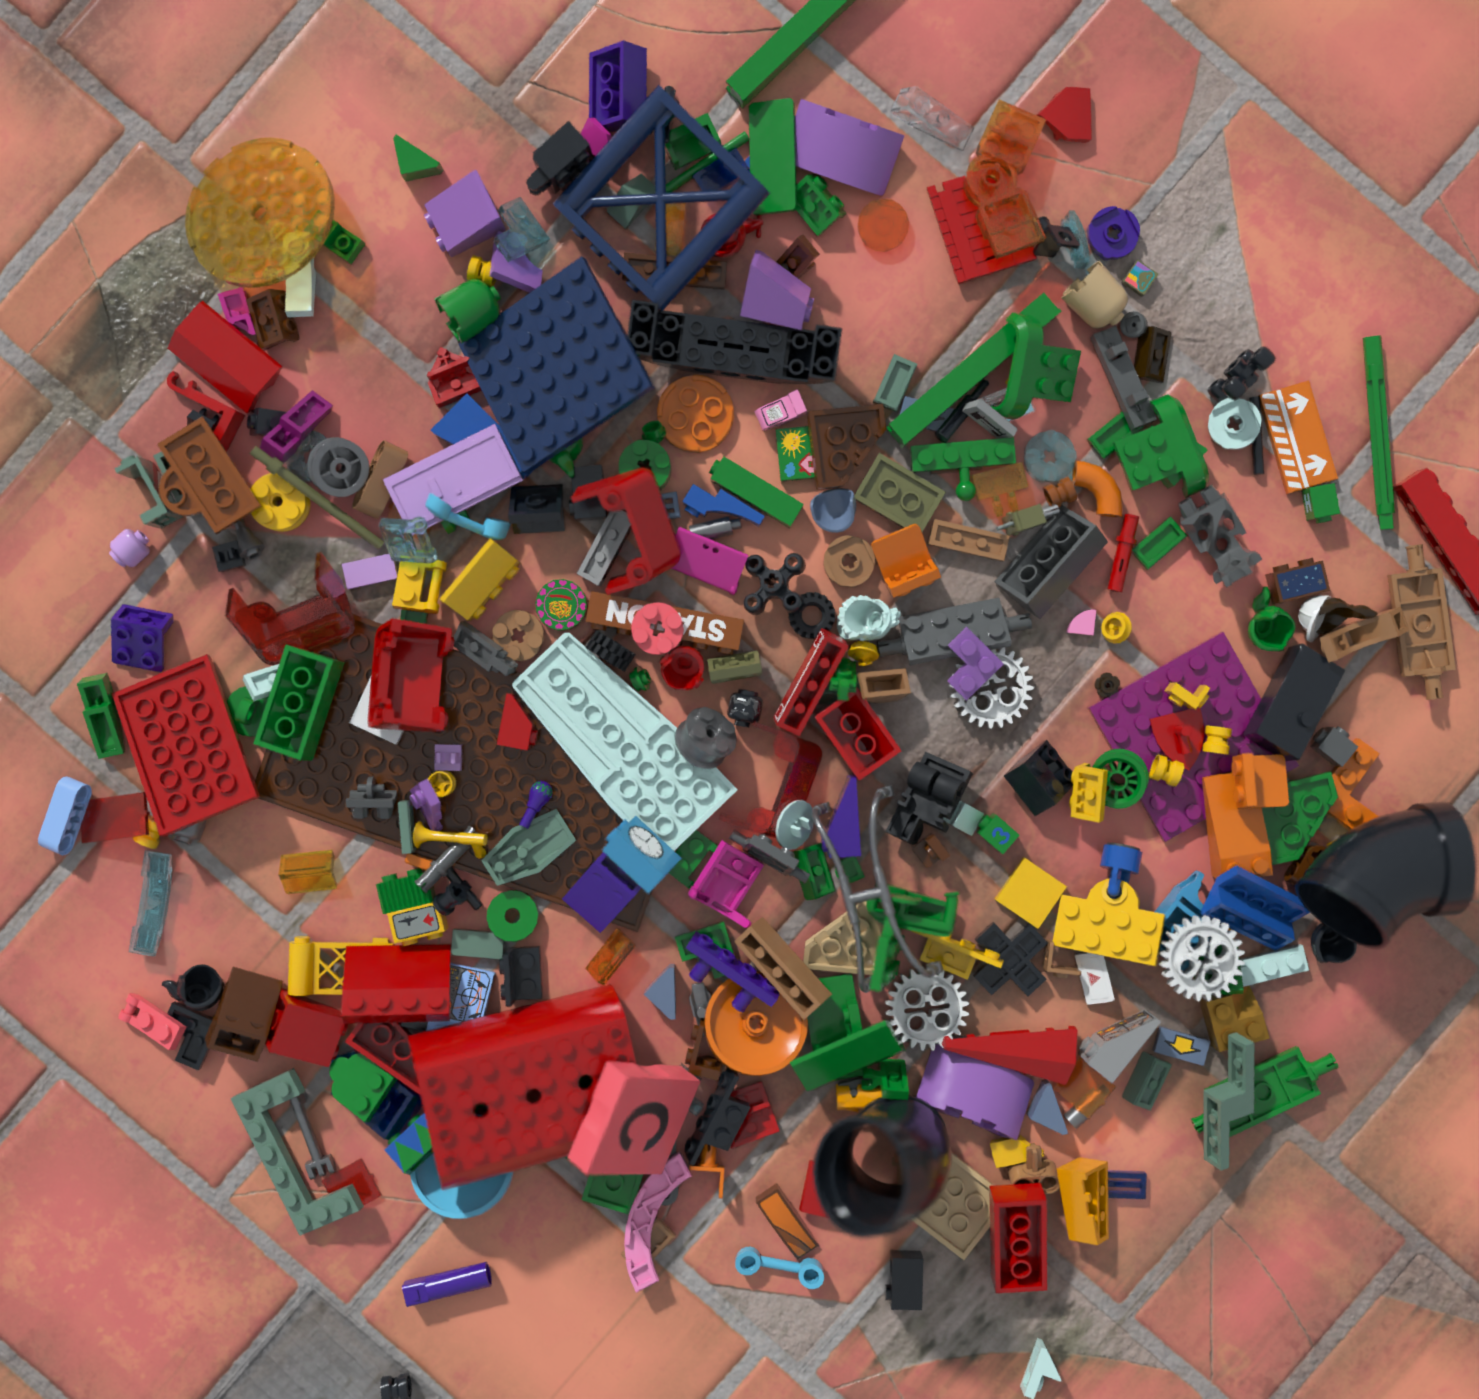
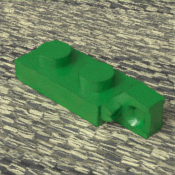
M842 657L829 681V690L837 691L838 700L848 701L849 692L856 693V661Z

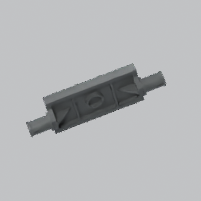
M994 598L900 616L898 619L901 630L899 638L878 641L877 647L878 652H880V658L902 653L907 656L910 666L957 657L958 655L948 644L966 627L990 650L1011 646L1010 632L1032 629V621L1029 618V613L1007 617L1004 615L1000 598Z

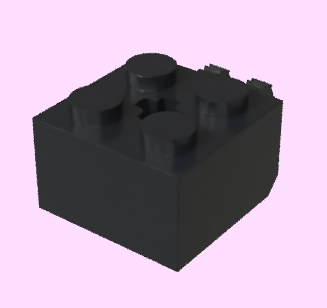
M570 121L566 122L533 152L536 170L526 179L530 194L539 196L541 192L546 191L549 187L555 194L559 190L564 191L572 183V179L593 159L590 144Z

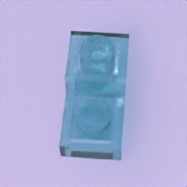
M1069 210L1064 219H1061L1060 226L1069 227L1080 244L1078 249L1071 248L1070 259L1074 261V269H1085L1089 264L1086 234L1076 212Z

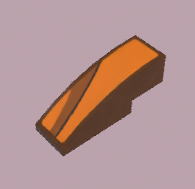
M777 1183L756 1196V1204L797 1260L819 1246L809 1228Z

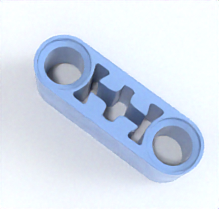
M68 776L58 781L39 833L38 844L41 847L62 856L67 855L72 850L91 798L92 789L89 785Z

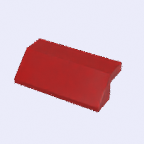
M204 301L199 302L175 329L167 348L247 414L255 408L261 393L275 384L283 367Z

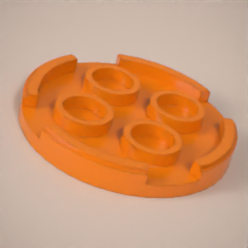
M691 375L672 382L664 390L657 406V419L665 427L666 435L664 437L673 446L686 452L701 453L717 447L726 439L733 425L734 408L727 390L718 381L704 375Z

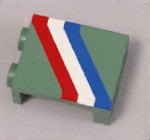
M129 456L120 462V466L114 468L117 474L132 479L142 475L152 493L157 506L139 515L145 525L162 529L183 517L168 509L162 502L159 494V483L162 476L154 462L138 456ZM170 493L169 501L173 504H176L173 496Z

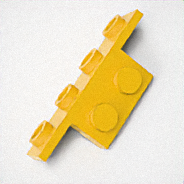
M912 931L928 938L920 957L921 961L928 964L941 961L943 970L968 980L976 958L998 968H1001L1004 960L999 958V953L990 949H985V952L976 949V944L971 941L961 939L959 942L952 939L951 935L941 937Z

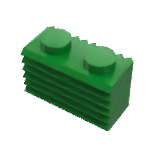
M421 868L408 870L407 876L399 878L397 873L381 877L382 882L377 883L376 888L383 914L433 902V898L436 896L434 886L425 893L415 883L424 873Z

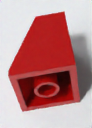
M281 988L265 1044L270 1053L329 1067L331 1060H334L338 1054L339 1045L337 1044L340 1037L345 1035L348 1024L343 1023L341 1010L305 996L288 995V990Z

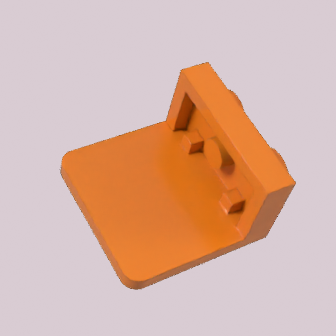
M917 524L909 525L871 543L883 580L893 598L905 596L911 590L920 586L931 585L935 580L941 578L939 569L930 557L922 531Z
M1244 753L1232 757L1231 768L1234 775L1236 809L1284 807L1288 805L1286 762L1283 755L1253 756V753Z

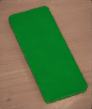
M791 98L752 103L749 106L750 173L771 193L753 214L758 216L792 212L797 208L795 103Z

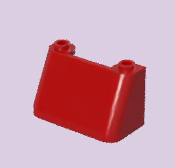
M394 618L379 626L376 631L367 717L369 728L441 732L444 730L448 723V713L445 712L444 707L439 706L443 657L448 652H451L454 647V637H451L452 628Z

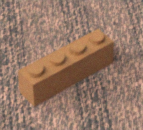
M763 917L752 924L734 941L804 1020L832 995Z

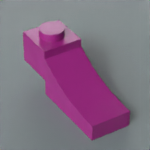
M312 390L280 418L279 424L262 438L260 449L272 458L276 457L285 463L296 453L297 448L311 431L331 412L333 405Z

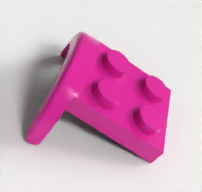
M721 840L696 882L688 891V896L692 900L695 899L718 911L744 928H749L752 925L751 921L736 909L764 864Z

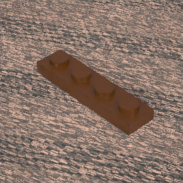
M624 253V259L646 280L656 271V255ZM667 256V267L676 257ZM709 260L686 286L725 290L727 262ZM622 273V281H627L628 278Z

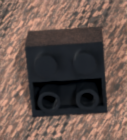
M1048 740L1042 742L1020 759L1004 775L1005 779L1034 816L1056 805L1073 786L1071 782L1073 771L1068 768Z

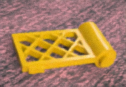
M296 936L294 941L289 942L288 995H342V988L336 987L339 984L343 986V977L340 978L331 967L340 958L345 962L344 954L346 949L341 953L337 948H346V946L394 945V943H389V938H373L372 942L310 941L309 936ZM321 948H331L338 957L327 965L321 959ZM320 964L325 968L321 973ZM326 971L338 981L332 988H320V977Z

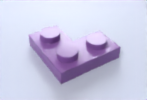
M968 627L963 629L948 644L965 663L947 681L966 700L1004 665Z

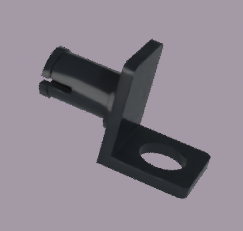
M1045 216L1035 220L1037 224L1034 223L1033 228L1037 231L1040 239L1033 250L1034 255L1055 257L1060 247L1073 249L1080 247L1078 240L1069 227L1051 225L1049 219Z

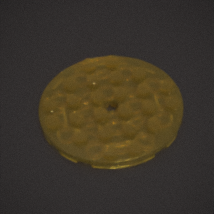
M258 138L233 146L231 148L232 152L221 159L217 157L203 171L205 176L198 187L194 186L185 216L188 243L199 263L221 281L246 288H258L276 284L303 269L323 246L332 225L335 208L331 180L321 163L308 150L285 139ZM259 208H265L266 211L257 219L255 213Z

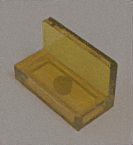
M333 850L281 855L279 877L286 894L336 889L337 882L333 874L335 858Z

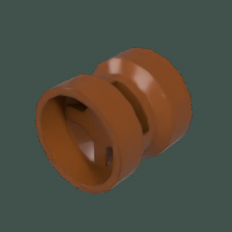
M1068 476L1060 479L1056 486L1049 484L1043 487V493L1049 506L1058 505L1059 508L1062 502L1071 503L1078 498L1075 487Z

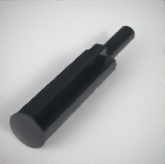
M983 380L971 395H966L935 432L938 440L943 443L948 442L968 417L962 411L965 404L975 401L989 386L988 380Z

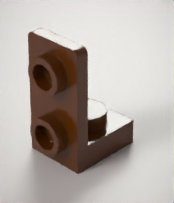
M701 1018L699 1025L694 1024L690 1040H694L695 1043L693 1049L688 1048L685 1064H689L688 1072L692 1075L718 1081L721 1062L711 1056H697L705 1027L704 1018Z

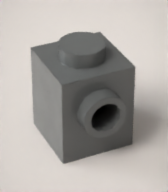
M1338 726L1336 728H1321L1314 735V742L1310 746L1333 766L1343 767L1358 748L1355 743L1348 739L1349 733Z

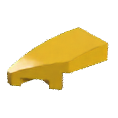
M1021 1135L1017 1140L1009 1138L991 1140L990 1147L996 1168L1026 1162V1147L1030 1146L1031 1143L1026 1141V1138Z

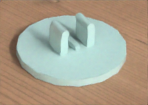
M794 800L781 811L775 829L776 840L780 846L788 850L797 849L809 838L814 825L812 807L809 803L803 800Z

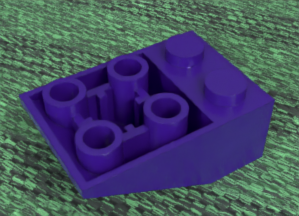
M603 852L562 900L601 933L642 887Z

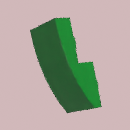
M320 210L305 230L306 233H311L312 238L349 264L354 262L366 244Z

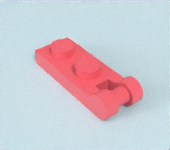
M129 993L126 999L127 1005L125 1009L121 1010L118 1018L130 1023L166 1049L176 1050L186 1026L142 996ZM137 1007L140 1009L138 1015L134 1013Z

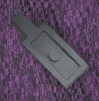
M463 621L459 623L454 635L455 648L488 672H501L505 676L515 673L519 664L512 658L507 657L508 652L468 622Z

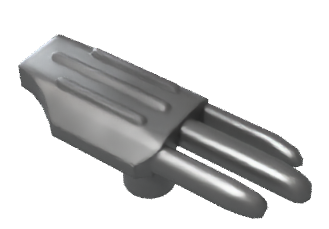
M704 982L692 984V992L689 997L692 1013L696 1018L697 1025L700 1023V1018L705 1017L706 1008L711 998V993L707 990Z

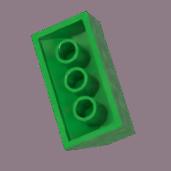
M285 645L253 744L298 760L313 761L345 662Z

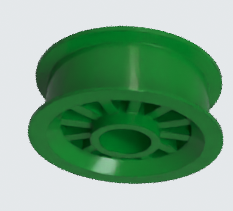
M1126 749L1109 750L1099 756L1092 768L1108 770L1107 786L1109 788L1106 790L1105 806L1115 809L1130 807L1141 799L1149 781L1147 766L1132 751ZM1123 762L1127 763L1126 767H1123ZM1116 773L1123 775L1125 783H1116L1112 775ZM1114 790L1115 795L1111 794L1110 792Z

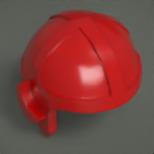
M678 646L669 653H666L665 656H662L659 661L663 679L673 689H697L704 680L701 677L705 668L704 659L695 648Z

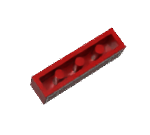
M821 628L773 717L778 727L800 737L848 648L844 638Z

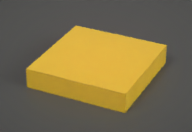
M1023 857L995 897V900L1039 929L1067 886Z

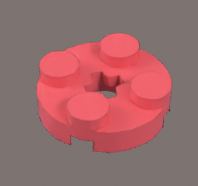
M656 602L646 604L638 610L633 618L631 630L634 641L643 651L660 655L668 653L678 646L683 637L684 627L682 618L673 607L665 603ZM660 621L665 632L654 636L650 626Z

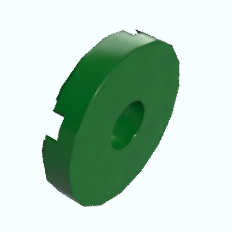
M509 890L500 893L491 901L487 909L486 919L489 929L497 938L506 942H517L525 939L533 932L537 925L538 911L536 904L530 896L521 891ZM515 909L519 912L520 919L516 923H509L505 920V913L508 910Z

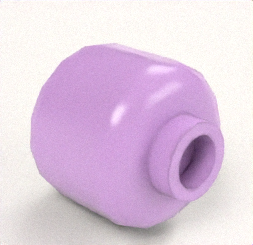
M125 529L110 542L111 551L109 554L122 567L126 565L135 567L149 555L150 549L147 545L149 539L140 530L134 532L133 530Z

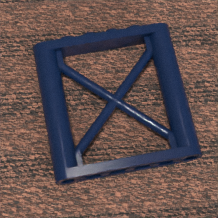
M658 85L555 200L553 205L574 225L571 230L582 240L587 237L592 242L589 247L600 258L605 255L610 260L607 265L617 275L623 273L628 278L626 284L636 293L641 290L653 303H658L659 309L663 311L771 193L678 102ZM674 117L739 178L730 190L666 193L665 127ZM654 131L655 194L596 196ZM727 201L667 267L666 204ZM656 205V271L647 280L584 219L593 207Z

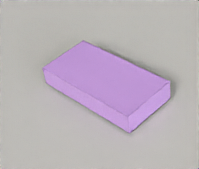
M393 553L342 564L346 586L349 590L396 580L398 575Z

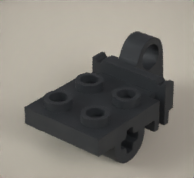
M925 752L921 761L916 762L911 768L907 779L908 787L901 794L906 801L898 800V807L885 832L912 845H915L920 839L923 823L946 833L949 825L943 818L951 819L973 773Z

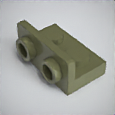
M758 650L707 659L710 680L713 684L762 675Z

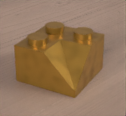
M1250 986L1243 987V994L1221 995V998L1211 995L1210 1001L1205 1000L1202 996L1199 1001L1211 1046L1219 1052L1228 1050V1035L1235 1032L1254 1043L1270 1039L1263 1013Z

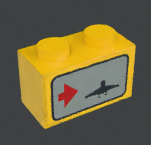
M433 902L387 913L394 944L402 942L403 946L415 944L418 942L417 938L427 936L428 940L442 937V932L449 928L446 916L440 914L435 909Z

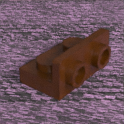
M267 289L246 299L261 349L267 350L285 341L295 342L300 339L294 317H287L285 312L286 291Z

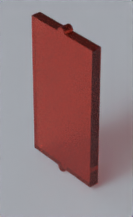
M145 792L89 800L81 824L82 843L149 835L148 816L150 812L148 811Z

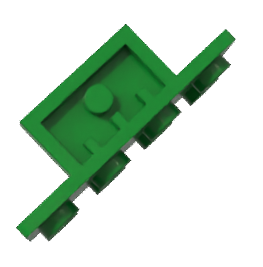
M851 973L818 978L832 995L807 1017L813 1051L862 1030L859 1006L856 1000ZM863 1069L842 1079L863 1076Z

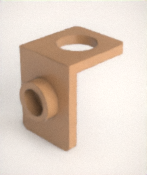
M1046 939L1048 944L1045 946L1042 968L1047 972H1053V976L1068 978L1069 974L1081 975L1082 971L1078 968L1052 965L1054 942Z

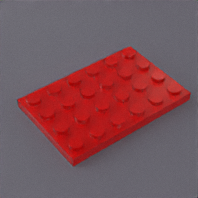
M206 654L112 693L157 830L161 837H166L260 798L211 656Z

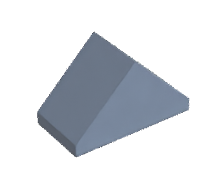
M669 964L644 992V995L670 1020L676 1019L675 964Z
M1042 1080L1026 1114L1031 1120L1062 1135L1068 1134L1053 1088L1048 1080Z

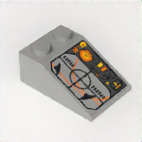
M1143 1010L1093 1033L1091 1037H1086L1079 1046L1080 1051L1078 1054L1088 1065L1113 1083L1161 1021L1147 1010Z

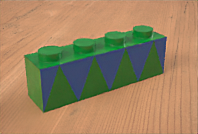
M477 1103L473 1108V1113L476 1114L486 1103ZM425 1112L421 1116L420 1114L414 1116L407 1124L409 1127L402 1134L398 1132L387 1142L389 1146L384 1149L403 1173L408 1175L433 1154Z

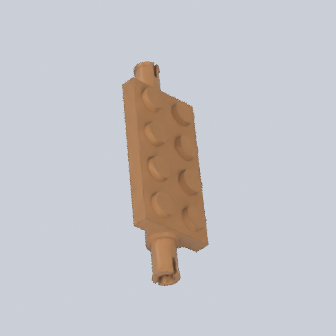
M1423 544L1406 546L1409 570H1406V573L1387 575L1392 609L1401 606L1409 627L1408 632L1396 637L1401 677L1421 675V677H1424L1426 700L1444 698L1440 675L1444 671L1456 670L1442 568L1428 569V567H1425Z

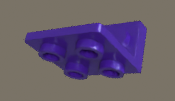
M122 604L111 618L112 662L162 672L164 669V635L173 624V614Z

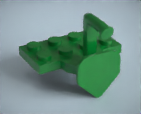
M890 892L895 911L894 917L900 932L902 929L941 937L950 936L954 930L958 909V895L960 893H944L946 897L944 919L938 920L906 913L907 904L919 905L922 902V898ZM879 898L866 901L868 913L877 922L884 925L883 933L878 938L869 988L875 991H881L886 985L888 986L889 982H892V979H895V976H898L900 961L896 959L897 953L900 950L902 951L893 933L888 916H885L883 909L877 908Z

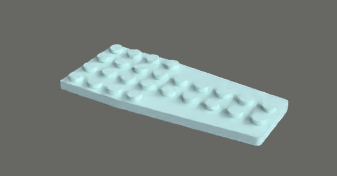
M570 633L561 635L513 682L515 691L623 821L626 819L628 822L637 816L674 851L738 790L717 767L702 769L689 763L676 746L675 731L677 727Z

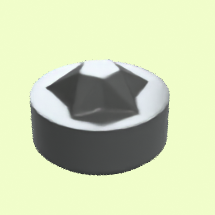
M1135 311L1125 314L1120 323L1122 333L1129 338L1141 337L1148 327L1146 317Z

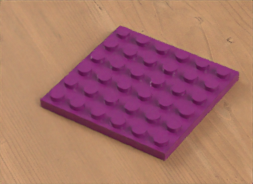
M1224 632L1218 633L1123 687L1117 693L1088 707L1111 750L1126 749L1134 752L1144 761L1149 773L1151 765L1158 754L1167 757L1155 740L1149 719L1189 709L1184 705L1179 707L1168 699L1170 695L1164 692L1169 683H1178L1192 694L1200 685L1210 687L1207 693L1209 698L1200 708L1204 723L1203 743L1208 739V736L1205 734L1206 725L1232 729V735L1227 739L1230 746L1229 755L1206 752L1201 749L1198 759L1189 771L1183 770L1182 777L1176 787L1167 785L1164 780L1156 781L1149 778L1147 788L1140 801L1164 842L1206 819L1202 777L1232 772V757L1240 754L1253 753V756L1274 755L1243 736L1261 701V697ZM1296 760L1285 761L1286 773L1299 766ZM1123 762V767H1126L1127 763Z

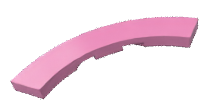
M680 1151L668 1158L662 1174L649 1175L638 1191L629 1211L624 1240L625 1257L629 1277L636 1293L659 1281L651 1253V1231L658 1209L664 1199L679 1184L692 1176Z

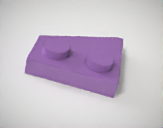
M426 779L410 790L412 795L409 797L413 806L421 810L430 829L440 831L443 829L442 824L439 822L442 819L440 801L429 780Z

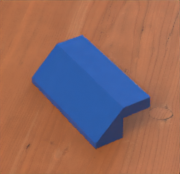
M1237 865L1216 878L1201 909V915H1206L1210 919L1217 918L1220 920V924L1224 922L1229 925L1230 929L1275 951L1295 940L1292 923L1310 913L1301 903L1298 896Z

